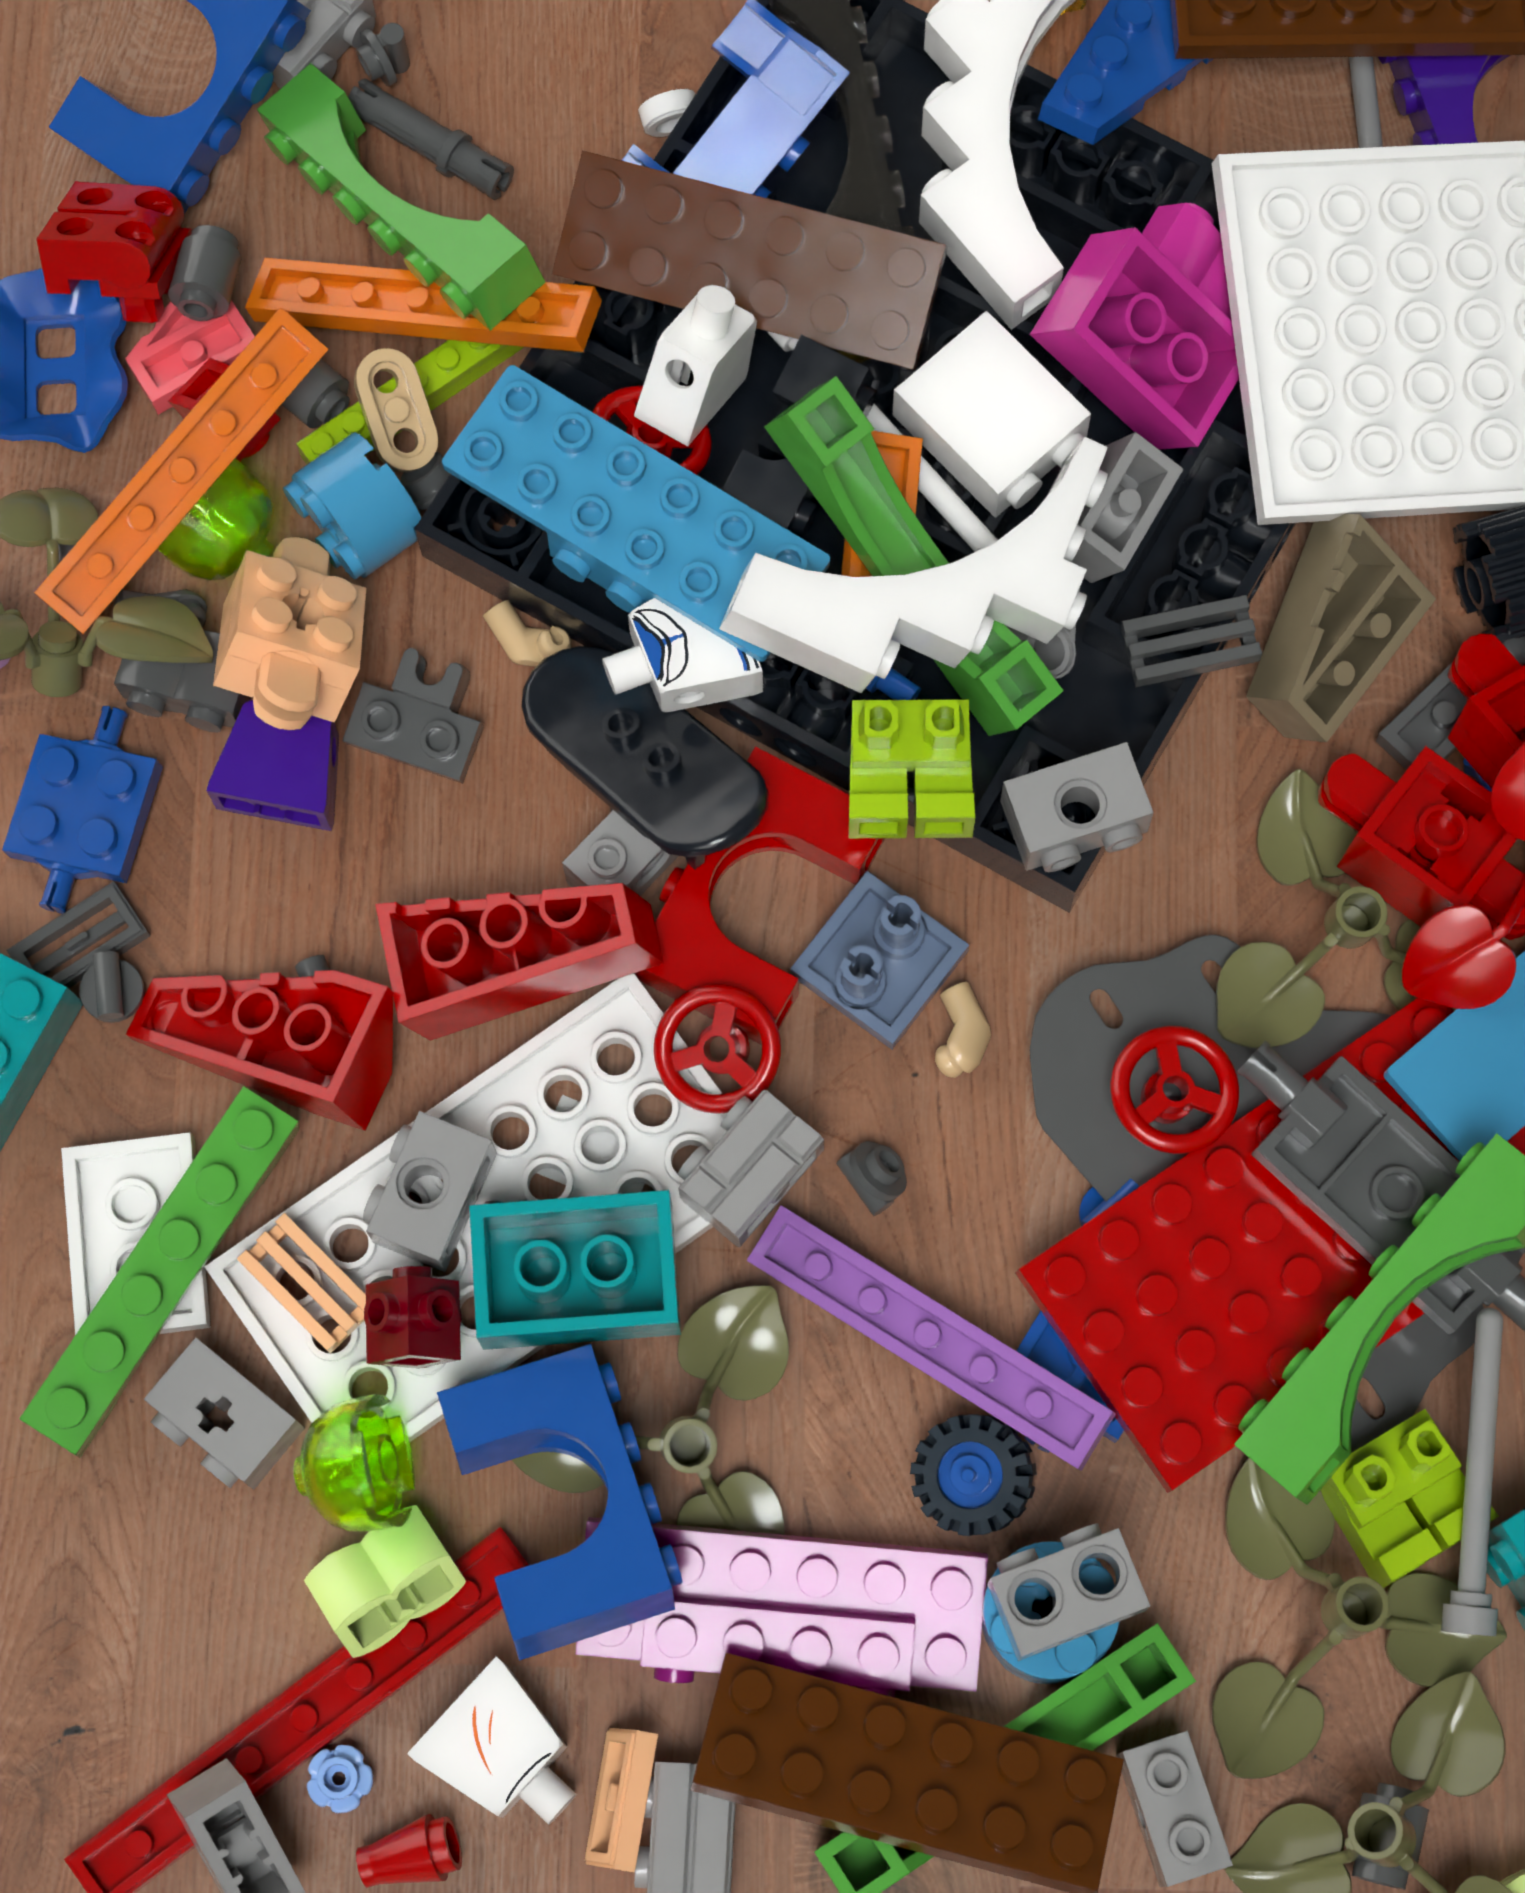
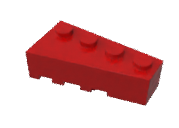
M623 883L544 889L542 894L515 896L510 892L486 894V898L455 901L449 897L426 899L424 904L400 905L397 902L375 904L398 1023L430 1041L664 963L651 904Z

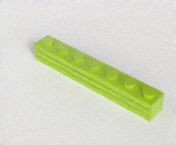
M448 340L415 362L414 365L430 411L524 347ZM393 377L378 387L377 390L382 393L393 392L396 387L395 378ZM359 401L296 443L300 456L306 465L353 432L364 437L374 448Z

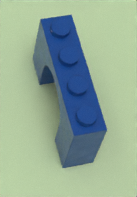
M187 0L205 16L211 26L216 42L214 73L206 90L197 101L185 110L164 117L145 116L104 88L80 76L49 125V128L130 184L156 186L168 190L181 202L185 214L188 207L197 204L204 196L209 185L208 175L220 156L227 154L237 143L241 134L240 124L251 106L260 102L270 90L274 79L273 71L284 53L294 49L303 37L306 28L305 20L311 10L297 0Z
M591 1344L437 1392L462 1475L532 1453L556 1452L572 1456L587 1464L601 1478L608 1491L607 1506L602 1520L584 1543L563 1555L494 1577L519 1661L675 1610L672 1587L683 1583L679 1566L671 1544L658 1547L651 1526L662 1521L658 1503L650 1482L640 1486L637 1484L631 1466L632 1463L642 1460L636 1437L630 1422L621 1425L617 1424L611 1404L621 1401L618 1384L610 1362L598 1366Z

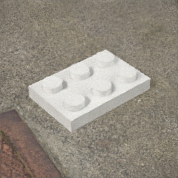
M190 1132L61 1148L75 1335L195 1159V1138ZM205 1267L196 1277L160 1334L211 1328Z

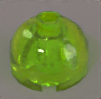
M235 458L157 550L177 569L190 577L205 581L224 580L238 571L247 550L268 556L275 546L266 538L276 521L275 502L268 486L249 466L243 465Z
M373 1394L332 1405L311 1423L304 1437L301 1456H298L294 1462V1479L300 1494L308 1497L312 1507L330 1525L346 1531H381L402 1527L410 1518L412 1508L400 1509L402 1492L415 1490L412 1450L400 1415L387 1417L384 1409L381 1407L391 1403L385 1395Z

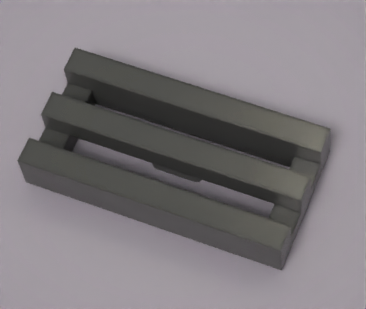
M1247 595L1122 621L1120 629L1135 687L1259 662L1262 651L1260 643L1256 642L1255 639L1256 629L1253 619H1250L1248 610L1250 606ZM1235 619L1234 623L1138 642V638ZM1240 638L1242 645L1145 666L1143 658L1198 648L1203 645Z
M113 881L6 951L13 960L45 976L127 923L129 926L127 929L50 978L67 988H71L79 983L86 971L93 966V955L95 953L114 951L119 953L120 956L150 937V934ZM112 903L118 910L117 912L86 932H82L66 942L64 946L32 966L27 959Z

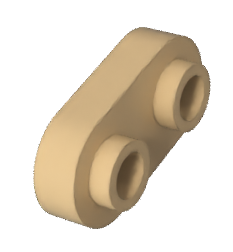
M383 348L369 353L360 362L355 371L354 388L376 454L383 464L387 463L394 471L406 473L416 471L433 458L438 447V433L416 367L408 356L395 349ZM386 371L393 375L396 381V387L393 392L382 393L376 389L374 385L376 373ZM405 430L414 436L416 444L412 452L403 453L395 447L394 435L396 432Z

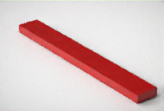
M499 1527L454 1562L465 1578L466 1583L444 1605L424 1616L410 1619L393 1639L368 1654L353 1658L346 1647L343 1646L64 1859L85 1891L87 1893H136L195 1848L167 1796L168 1793L227 1758L246 1781L255 1800H258L318 1752L502 1613L504 1610L494 1577L529 1566L504 1530Z

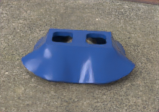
M42 268L10 275L0 280V439L53 442L71 450L85 453L93 450L98 445L107 426L121 409L127 396L128 380L125 370L117 358L114 347L117 338L124 331L127 321L123 320L119 297H102L99 281L80 280L71 294H47ZM56 328H72L75 330L76 350L72 356L48 359L38 357L37 338L42 330ZM67 383L76 386L77 405L73 412L43 415L38 412V391L42 386Z

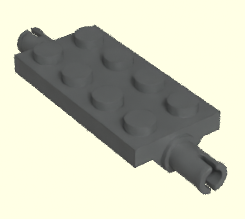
M1264 1041L1237 1071L1239 1075H1243L1281 1110L1278 1117L1282 1120L1251 1155L1371 1265L1389 1246L1396 1245L1400 1248L1416 1229L1412 1225V1220L1420 1207L1435 1193L1443 1197L1460 1177L1455 1173L1459 1162L1343 1056H1340L1318 1080L1313 1077L1308 1082L1275 1052L1267 1041ZM1525 1248L1493 1254L1455 1269L1423 1290L1412 1302L1448 1335L1455 1332L1482 1303L1486 1306L1492 1303L1496 1305L1525 1332V1278L1520 1274L1523 1267L1519 1264L1522 1255L1525 1253Z

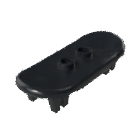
M577 646L562 649L544 658L531 671L523 688L521 708L527 729L555 759L644 837L650 839L670 855L684 856L687 863L696 870L705 863V855L731 847L747 837L760 824L767 811L769 800L768 789L760 772L687 710L661 711L650 683L615 695L605 672L602 659L616 653L600 647Z

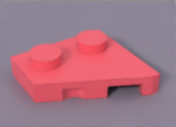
M232 300L226 314L208 321H196L187 318L170 301L164 308V312L159 321L156 322L154 329L138 341L125 360L133 376L159 415L173 407L168 402L170 398L209 358L231 365L255 336Z

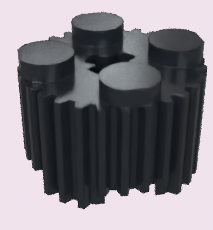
M1525 505L1462 523L1452 529L1454 543H1462L1463 545L1461 549L1464 557L1462 561L1463 566L1454 568L1453 581L1457 585V595L1461 599V607L1465 609L1467 614L1477 611L1478 616L1481 615L1483 626H1487V630L1481 632V634L1495 635L1501 643L1525 636Z

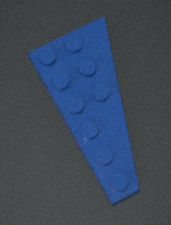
M1109 0L1043 101L1038 120L1094 145L1142 111L1145 101L1163 88H1167L1170 91L1185 80L1187 71L1201 61L1208 64L1213 59H1175L1170 0Z

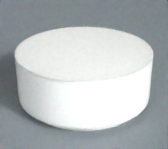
M677 89L658 94L646 100L638 109L645 133L653 137L669 136L696 93L689 89Z

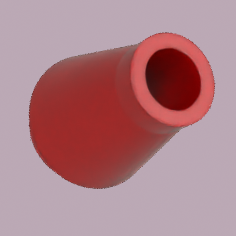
M427 1814L372 1844L358 1847L356 1850V1862L360 1878L366 1888L380 1884L440 1882L447 1880L448 1873L461 1869L462 1852L459 1837L452 1820L448 1816L435 1819L432 1814Z

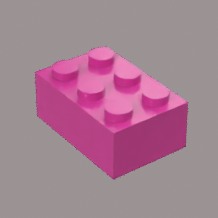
M1135 227L1090 235L1030 333L1042 347L1128 427L1157 449L1198 447L1239 379L1232 321Z

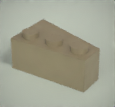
M1344 514L1330 521L1313 522L1246 695L1249 701L1285 738L1327 743L1436 600L1432 593L1361 514Z

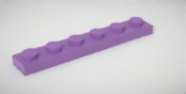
M782 1205L746 1260L1080 1471L1084 1468L1116 1415L1112 1410Z

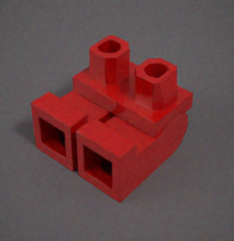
M75 181L57 207L58 212L53 213L36 239L47 294H71L80 280L99 281L102 297H119L123 320L128 322H158L164 312L162 296L163 294H168L181 244L186 237L191 235V228H180L184 222V210L181 202L168 190L156 186Z

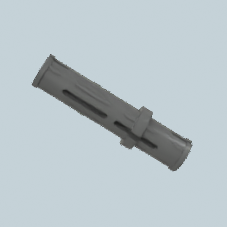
M366 78L358 82L360 88L354 86L348 98L361 120L371 124L384 134L437 165V172L448 178L456 176L476 187L493 200L499 199L501 191L505 192L509 187L514 175V167L471 142L473 140L472 136L460 129L452 131L440 125L400 99L383 91Z

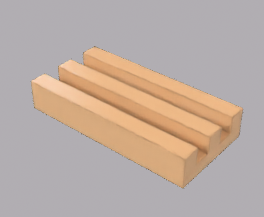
M283 1213L275 1221L276 1225L268 1233L265 1231L256 1239L258 1243L251 1250H245L237 1260L331 1354L364 1321L366 1294ZM288 1236L358 1307L348 1315L294 1261L279 1243ZM268 1254L339 1324L330 1334L260 1264Z
M609 1728V1731H607L585 1854L587 1865L635 1872L658 1734L619 1728Z

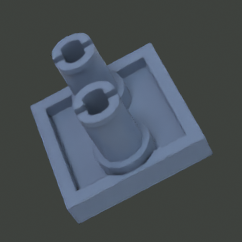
M866 871L790 968V974L799 978L800 983L893 1050L968 953L969 944L922 911L914 899L906 895H900Z

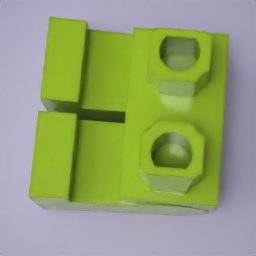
M852 700L848 839L907 837V772H914V838H973L975 802L972 786L969 700Z
M1423 1409L1352 1452L1321 1489L1327 1506L1368 1576L1378 1582L1383 1588L1461 1541L1465 1476L1459 1469L1462 1467V1464L1426 1409ZM1492 1505L1490 1522L1499 1517Z

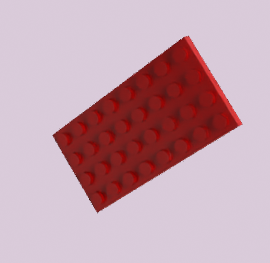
M1417 998L1303 1075L1308 1082L1313 1077L1318 1080L1340 1056H1343L1459 1162L1384 1078V1072L1454 1012L1451 1007ZM1269 1099L1231 1124L1217 1141L1201 1150L1190 1152L1015 1272L1107 1407L1116 1413V1420L1167 1493L1173 1491L1235 1447V1442L1243 1434L1238 1427L1246 1413L1261 1399H1265L1268 1402L1273 1399L1286 1383L1282 1379V1374L1290 1361L1306 1347L1313 1351L1330 1331L1325 1327V1324L1333 1310L1348 1296H1352L1356 1300L1373 1280L1368 1275L1372 1265L1251 1155L1282 1120L1278 1117L1281 1110ZM1525 1126L1507 1141L1524 1155ZM1411 1302L1394 1319L1376 1347L1425 1313Z

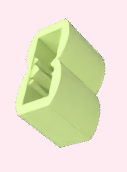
M413 1505L384 1517L365 1535L360 1543L346 1546L327 1555L310 1571L304 1582L338 1638L351 1656L355 1658L368 1654L389 1642L406 1626L410 1619L424 1616L444 1605L459 1592L466 1583V1580L418 1506Z

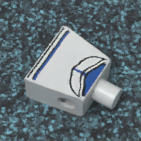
M656 598L649 600L628 614L630 635L635 647L602 659L605 672L615 695L650 683L658 705L663 712L703 706L753 696L763 692V670L758 660Z

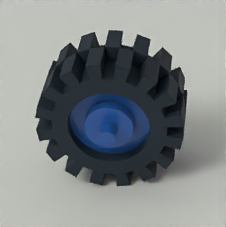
M958 1415L948 1418V1421L942 1424H936L928 1431L930 1435L925 1440L919 1442L915 1450L918 1452L916 1462H911L910 1474H915L916 1483L915 1486L911 1487L914 1498L919 1497L923 1504L920 1508L927 1518L933 1517L938 1522L936 1526L945 1531L952 1530L958 1532V1535L963 1536L984 1535L1009 1526L1010 1522L1015 1518H1019L1027 1509L1024 1506L1028 1499L1033 1497L1035 1486H1032L1033 1476L1037 1475L1036 1463L1032 1464L1029 1453L1032 1450L1028 1442L1021 1440L1017 1435L1018 1431L990 1415Z

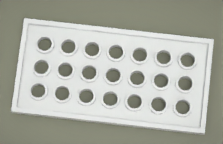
M634 973L618 978L428 1110L426 1114L492 1140L497 1155L475 1205L538 1200L530 1193L529 1185L532 1177L538 1171L546 1168L556 1169L566 1178L565 1190L557 1199L621 1194L628 1185L641 1182L648 1184L655 1191H670L675 1253H677L713 1226L680 1198L678 1187L684 1180L678 1176V1173L672 1167L673 1157L679 1149L688 1145L698 1147L704 1145L711 1151L727 1132L720 1126L727 1113L711 1114L688 1107L675 1098L662 1082L654 1060V1039L657 1026L664 1013ZM677 1031L673 1040V1052L688 1048ZM612 1044H623L629 1047L635 1055L632 1067L621 1075H609L602 1071L598 1066V1058L604 1048ZM702 1065L679 1071L685 1081L694 1088L709 1094H722ZM567 1080L577 1084L582 1090V1098L576 1108L569 1112H556L548 1107L545 1097L548 1089L554 1083ZM651 1094L665 1097L672 1105V1113L669 1119L662 1125L655 1127L642 1124L635 1116V1108L638 1102L643 1097ZM516 1117L526 1122L529 1126L527 1140L516 1149L507 1150L500 1148L493 1141L495 1126L505 1118ZM414 1121L408 1124V1126L412 1127ZM598 1131L609 1132L619 1141L617 1155L611 1161L604 1164L592 1163L582 1153L583 1143L586 1138ZM398 1132L204 1266L353 1482L444 1419L437 1392L513 1369L546 1346L483 1350L476 1338V1330L467 1328L461 1323V1360L420 1369L367 1364L366 1324L363 1321L351 1333L350 1341L343 1350L337 1353H325L317 1348L315 1338L237 1260L245 1250H251L258 1243L256 1239L265 1231L268 1233L276 1225L275 1221L285 1213L365 1294L366 1284L392 1279V1270L394 1268L423 1266V1263L373 1243L366 1232L369 1223L363 1221L365 1206L373 1189L377 1184L386 1187L396 1164L389 1160V1156ZM433 1175L422 1176L413 1183L410 1192L417 1194L422 1199V1204H427L439 1197L443 1189V1182L439 1177ZM470 1217L456 1247L459 1252V1262L456 1269L444 1277L432 1276V1278L459 1281L460 1309L468 1298L474 1296ZM347 1229H358L368 1236L369 1244L364 1256L355 1262L349 1263L335 1258L333 1243L336 1237ZM288 1236L279 1243L299 1266L306 1267L313 1272L314 1281L348 1315L358 1307ZM269 1254L260 1262L280 1282L282 1275L286 1271ZM310 1295L297 1300L320 1325L329 1319H333ZM364 1372H379L386 1377L388 1382V1391L385 1398L377 1405L370 1407L357 1404L352 1396V1386L356 1378Z

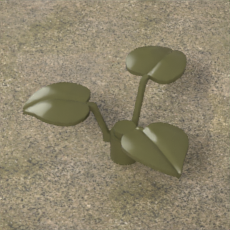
M41 488L36 491L21 490L0 499V538L8 543L22 547H37L46 544L47 577L59 564L58 544L75 545L98 519V513L94 505L86 497L65 488ZM141 596L127 598L118 602L113 608V618L102 616L96 619L84 644L81 636L77 634L76 628L67 622L60 621V615L48 606V622L43 624L39 628V632L31 638L28 625L24 621L21 612L17 609L4 611V607L0 602V661L14 657L24 650L25 666L31 669L32 686L37 692L46 696L66 697L76 693L81 688L82 666L89 667L92 665L93 651L96 645L110 655L128 660L169 663H213V650L199 620L187 606L170 598Z
M1302 769L1292 772L1269 798L1257 829V853L1265 871L1276 882L1286 886H1293L1310 878L1316 890L1337 897V900L1328 908L1325 914L1324 927L1327 936L1297 965H1295L1291 954L1285 948L1271 942H1256L1240 947L1224 963L1216 985L1217 1031L1226 1041L1242 1047L1258 1049L1264 1041H1267L1271 1048L1286 1045L1298 1040L1315 1026L1321 1017L1325 1005V994L1313 979L1304 974L1335 945L1347 949H1355L1365 945L1373 937L1376 938L1382 956L1393 961L1387 968L1383 981L1389 1000L1399 1011L1417 999V997L1410 995L1403 988L1402 968L1406 951L1420 926L1410 919L1404 922L1397 931L1394 949L1388 937L1390 927L1385 924L1387 920V906L1379 893L1368 887L1357 886L1351 888L1347 883L1337 885L1323 879V877H1339L1345 873L1337 865L1358 832L1319 804L1318 789L1320 785Z
M745 1286L724 1292L701 1305L689 1317L679 1336L677 1357L680 1366L685 1372L694 1377L707 1380L700 1395L697 1411L693 1417L681 1416L671 1420L662 1430L660 1437L635 1435L639 1449L661 1451L663 1458L674 1469L683 1473H697L706 1491V1494L693 1496L684 1503L679 1511L676 1525L785 1535L784 1518L779 1500L772 1488L763 1479L751 1472L738 1471L727 1476L717 1487L708 1467L717 1453L716 1436L713 1430L706 1424L710 1416L709 1411L717 1386L726 1396L732 1399L752 1400L769 1393L778 1384L785 1372L789 1356L788 1337L780 1312L778 1295L771 1286ZM538 1452L512 1459L514 1464L526 1475L560 1492L584 1493L604 1485L601 1478L591 1467L579 1459L566 1454Z
M1250 1458L1245 1461L1238 1471L1229 1490L1226 1502L1225 1530L1231 1552L1246 1571L1259 1579H1276L1286 1573L1292 1566L1300 1577L1326 1586L1329 1591L1321 1603V1618L1329 1631L1289 1672L1286 1678L1274 1666L1268 1663L1250 1662L1238 1666L1226 1674L1214 1693L1212 1722L1227 1770L1236 1778L1261 1779L1290 1769L1307 1757L1316 1746L1324 1726V1708L1321 1701L1313 1693L1296 1687V1685L1334 1646L1340 1644L1342 1639H1357L1377 1628L1389 1630L1385 1641V1651L1393 1668L1406 1680L1416 1685L1432 1687L1436 1683L1465 1671L1470 1672L1486 1655L1506 1640L1507 1632L1498 1620L1496 1636L1441 1631L1443 1603L1450 1604L1451 1590L1458 1591V1585L1440 1576L1426 1573L1410 1574L1393 1582L1386 1593L1384 1588L1371 1578L1354 1577L1343 1582L1338 1573L1327 1574L1309 1567L1304 1561L1314 1560L1324 1554L1329 1548L1334 1534V1516L1327 1506L1321 1491L1306 1505L1295 1498Z
M1465 1671L1436 1683L1421 1694L1399 1719L1391 1741L1392 1762L1396 1770L1404 1777L1415 1781H1425L1421 1788L1402 1798L1393 1797L1389 1805L1371 1802L1359 1807L1349 1820L1348 1838L1346 1840L1339 1822L1323 1809L1305 1803L1282 1807L1260 1823L1243 1848L1231 1859L1233 1866L1225 1868L1229 1878L1243 1893H1352L1351 1877L1344 1864L1355 1861L1360 1854L1382 1867L1392 1868L1401 1866L1431 1893H1449L1413 1859L1412 1854L1416 1847V1832L1412 1823L1404 1814L1406 1810L1431 1798L1438 1785L1453 1796L1466 1797L1479 1793L1499 1775L1504 1764L1506 1741L1502 1725L1478 1678L1473 1673ZM1477 1875L1466 1879L1455 1893L1513 1892L1494 1879Z

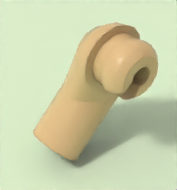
M509 600L495 605L483 615L509 659L517 665L536 667L544 658L562 649L571 648L569 634L560 627L552 626L550 630L526 627Z
M969 982L956 984L940 994V998L954 1027L948 1037L947 1044L937 1048L935 1062L942 1074L951 1078H956L963 1072L970 1073L980 1065L991 1037L989 1023Z

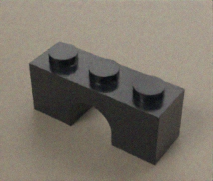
M802 334L772 391L780 402L791 406L812 389L837 376L866 418L878 393L876 389L871 387L875 378L868 367ZM745 449L742 450L722 491L801 538L807 534L812 526L820 506L819 503L813 501L815 496L787 458L782 460H766Z

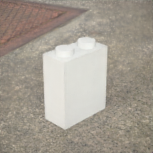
M987 311L895 388L893 397V416L914 437L923 438L922 445L995 518L1010 505L1015 509L1025 505L1041 488L1043 482L1040 479L1056 465L1062 468L1071 452L1084 437H1087L1091 413Z

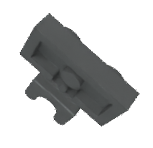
M408 648L402 656L392 684L393 692L363 682L342 741L347 745L463 784L484 727L480 721L458 714L470 681V671L459 663H451L440 682L434 685H425L423 678L427 662L416 649Z

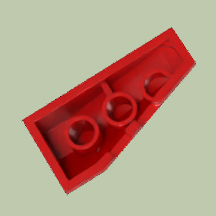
M337 970L315 971L314 976L284 977L280 972L260 973V979L226 980L221 975L153 978L142 1004L125 1035L134 1041L310 1113L366 1131L392 1075L393 991L388 986Z

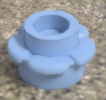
M338 1745L335 1750L323 1749L313 1757L308 1767L311 1780L307 1783V1791L316 1805L320 1807L329 1806L335 1813H347L360 1805V1799L370 1793L373 1785L372 1768L363 1762L364 1756L361 1751L353 1746ZM337 1772L344 1773L346 1777L342 1785H336L333 1782V1776Z

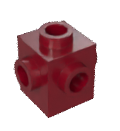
M405 1266L394 1268L392 1270V1279L366 1284L364 1321L366 1324L367 1364L420 1369L461 1360L460 1326L462 1314L460 1309L459 1281L432 1278V1268Z

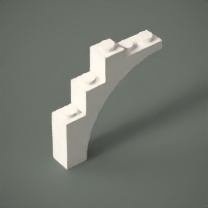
M940 0L930 10L926 18L924 50L951 81L941 84L926 99L923 106L921 136L950 169L937 173L923 188L920 198L919 223L935 242L948 246L946 255L1012 330L1050 302L1062 282L1064 267L1036 229L1018 188L1009 144L1010 113L1016 87L1035 47L1060 14L1076 0H990V2L988 0Z
M1084 437L1066 459L1048 495L1033 514L997 542L951 564L906 575L850 577L804 570L755 553L741 576L719 629L859 693L863 692L875 676L882 679L886 678L895 661L900 644L954 669L970 651L975 654L981 652L989 637L994 620L1048 644L1063 627L1071 630L1075 626L1087 599V595L1079 591L1087 569L1072 563V560L1077 554L1086 532V528L1077 525L1084 506L1093 508L1108 477V473L1100 470L1108 447Z

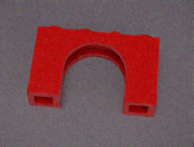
M755 746L747 762L756 768L765 780L769 793L768 808L760 824L747 837L727 849L705 855V863L696 870L689 864L685 870L679 867L674 868L661 891L659 900L664 902L665 905L655 921L664 963L634 974L639 981L675 1000L689 990L704 985L725 984L741 988L754 995L767 1007L779 1030L799 995V978L741 949L721 932L711 913L712 896L719 880L730 867L747 856L765 851H782L800 856L856 885L870 868L886 838L848 839L850 795ZM716 1003L704 1005L695 1010L713 1019ZM737 1008L734 1024L739 1026L749 1039L762 1045L759 1031L748 1015Z

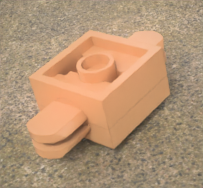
M299 537L284 538L276 547L273 557L264 556L249 550L246 551L223 604L213 686L252 697L256 716L265 723L284 730L301 729L311 716L335 723L360 670L367 589L366 587L350 583L341 577L330 576L331 563L328 551L315 542Z

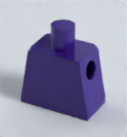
M253 700L246 701L240 710L208 782L206 791L215 808L227 812L332 831L335 816L339 733L335 723L311 716L301 729H278L256 716Z

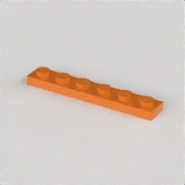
M264 258L245 308L254 322L267 323L281 307L302 326L584 352L602 300L595 286L545 282L490 331L471 314L465 319L458 316L440 294L441 288L435 282L426 287L410 270Z
M280 307L36 589L34 594L81 634H84L328 351V348Z

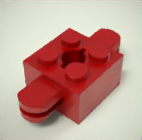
M1477 634L1469 637L1461 644L1447 674L1450 681L1468 700L1448 739L1492 789L1495 777L1502 765L1525 741V665L1522 666L1495 635Z
M1427 746L1423 748L1398 782L1354 753L1341 756L1330 766L1318 789V802L1324 809L1358 832L1338 863L1337 867L1364 887L1375 890L1385 902L1420 927L1431 916L1442 909L1461 904H1472L1482 909L1488 916L1492 929L1501 923L1522 887V880L1525 878V874L1504 859L1518 839L1506 832L1497 822L1492 811L1491 792ZM1416 850H1417L1422 856H1424V857H1426V858H1428V859H1430V860H1432V861H1435V862H1429V861L1423 859V858L1416 852ZM1525 906L1511 931L1504 938L1513 940L1525 935Z

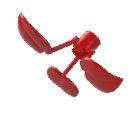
M1525 741L1502 765L1495 777L1491 792L1492 811L1497 822L1510 835L1525 841ZM1525 878L1522 880V887L1501 923L1494 929H1492L1486 913L1478 906L1472 904L1453 905L1431 916L1417 931L1406 951L1402 968L1403 988L1414 997L1456 1009L1481 1008L1501 998L1510 988L1515 977L1516 958L1511 947L1500 939L1511 931L1525 906Z

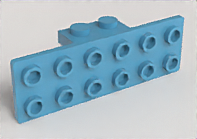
M510 365L506 368L442 458V465L445 471L547 532L550 556L554 557L552 562L568 577L578 582H584L586 578L606 589V596L616 606L628 613L649 600L656 598L760 662L765 661L771 652L719 629L741 576L755 553L804 570L825 573L830 566V556L824 551L515 365Z
M1525 951L1516 958L1515 977L1510 988L1501 998L1481 1008L1456 1009L1384 1072L1386 1081L1459 1162L1476 1143L1482 1142L1487 1145L1496 1133L1508 1141L1525 1126Z

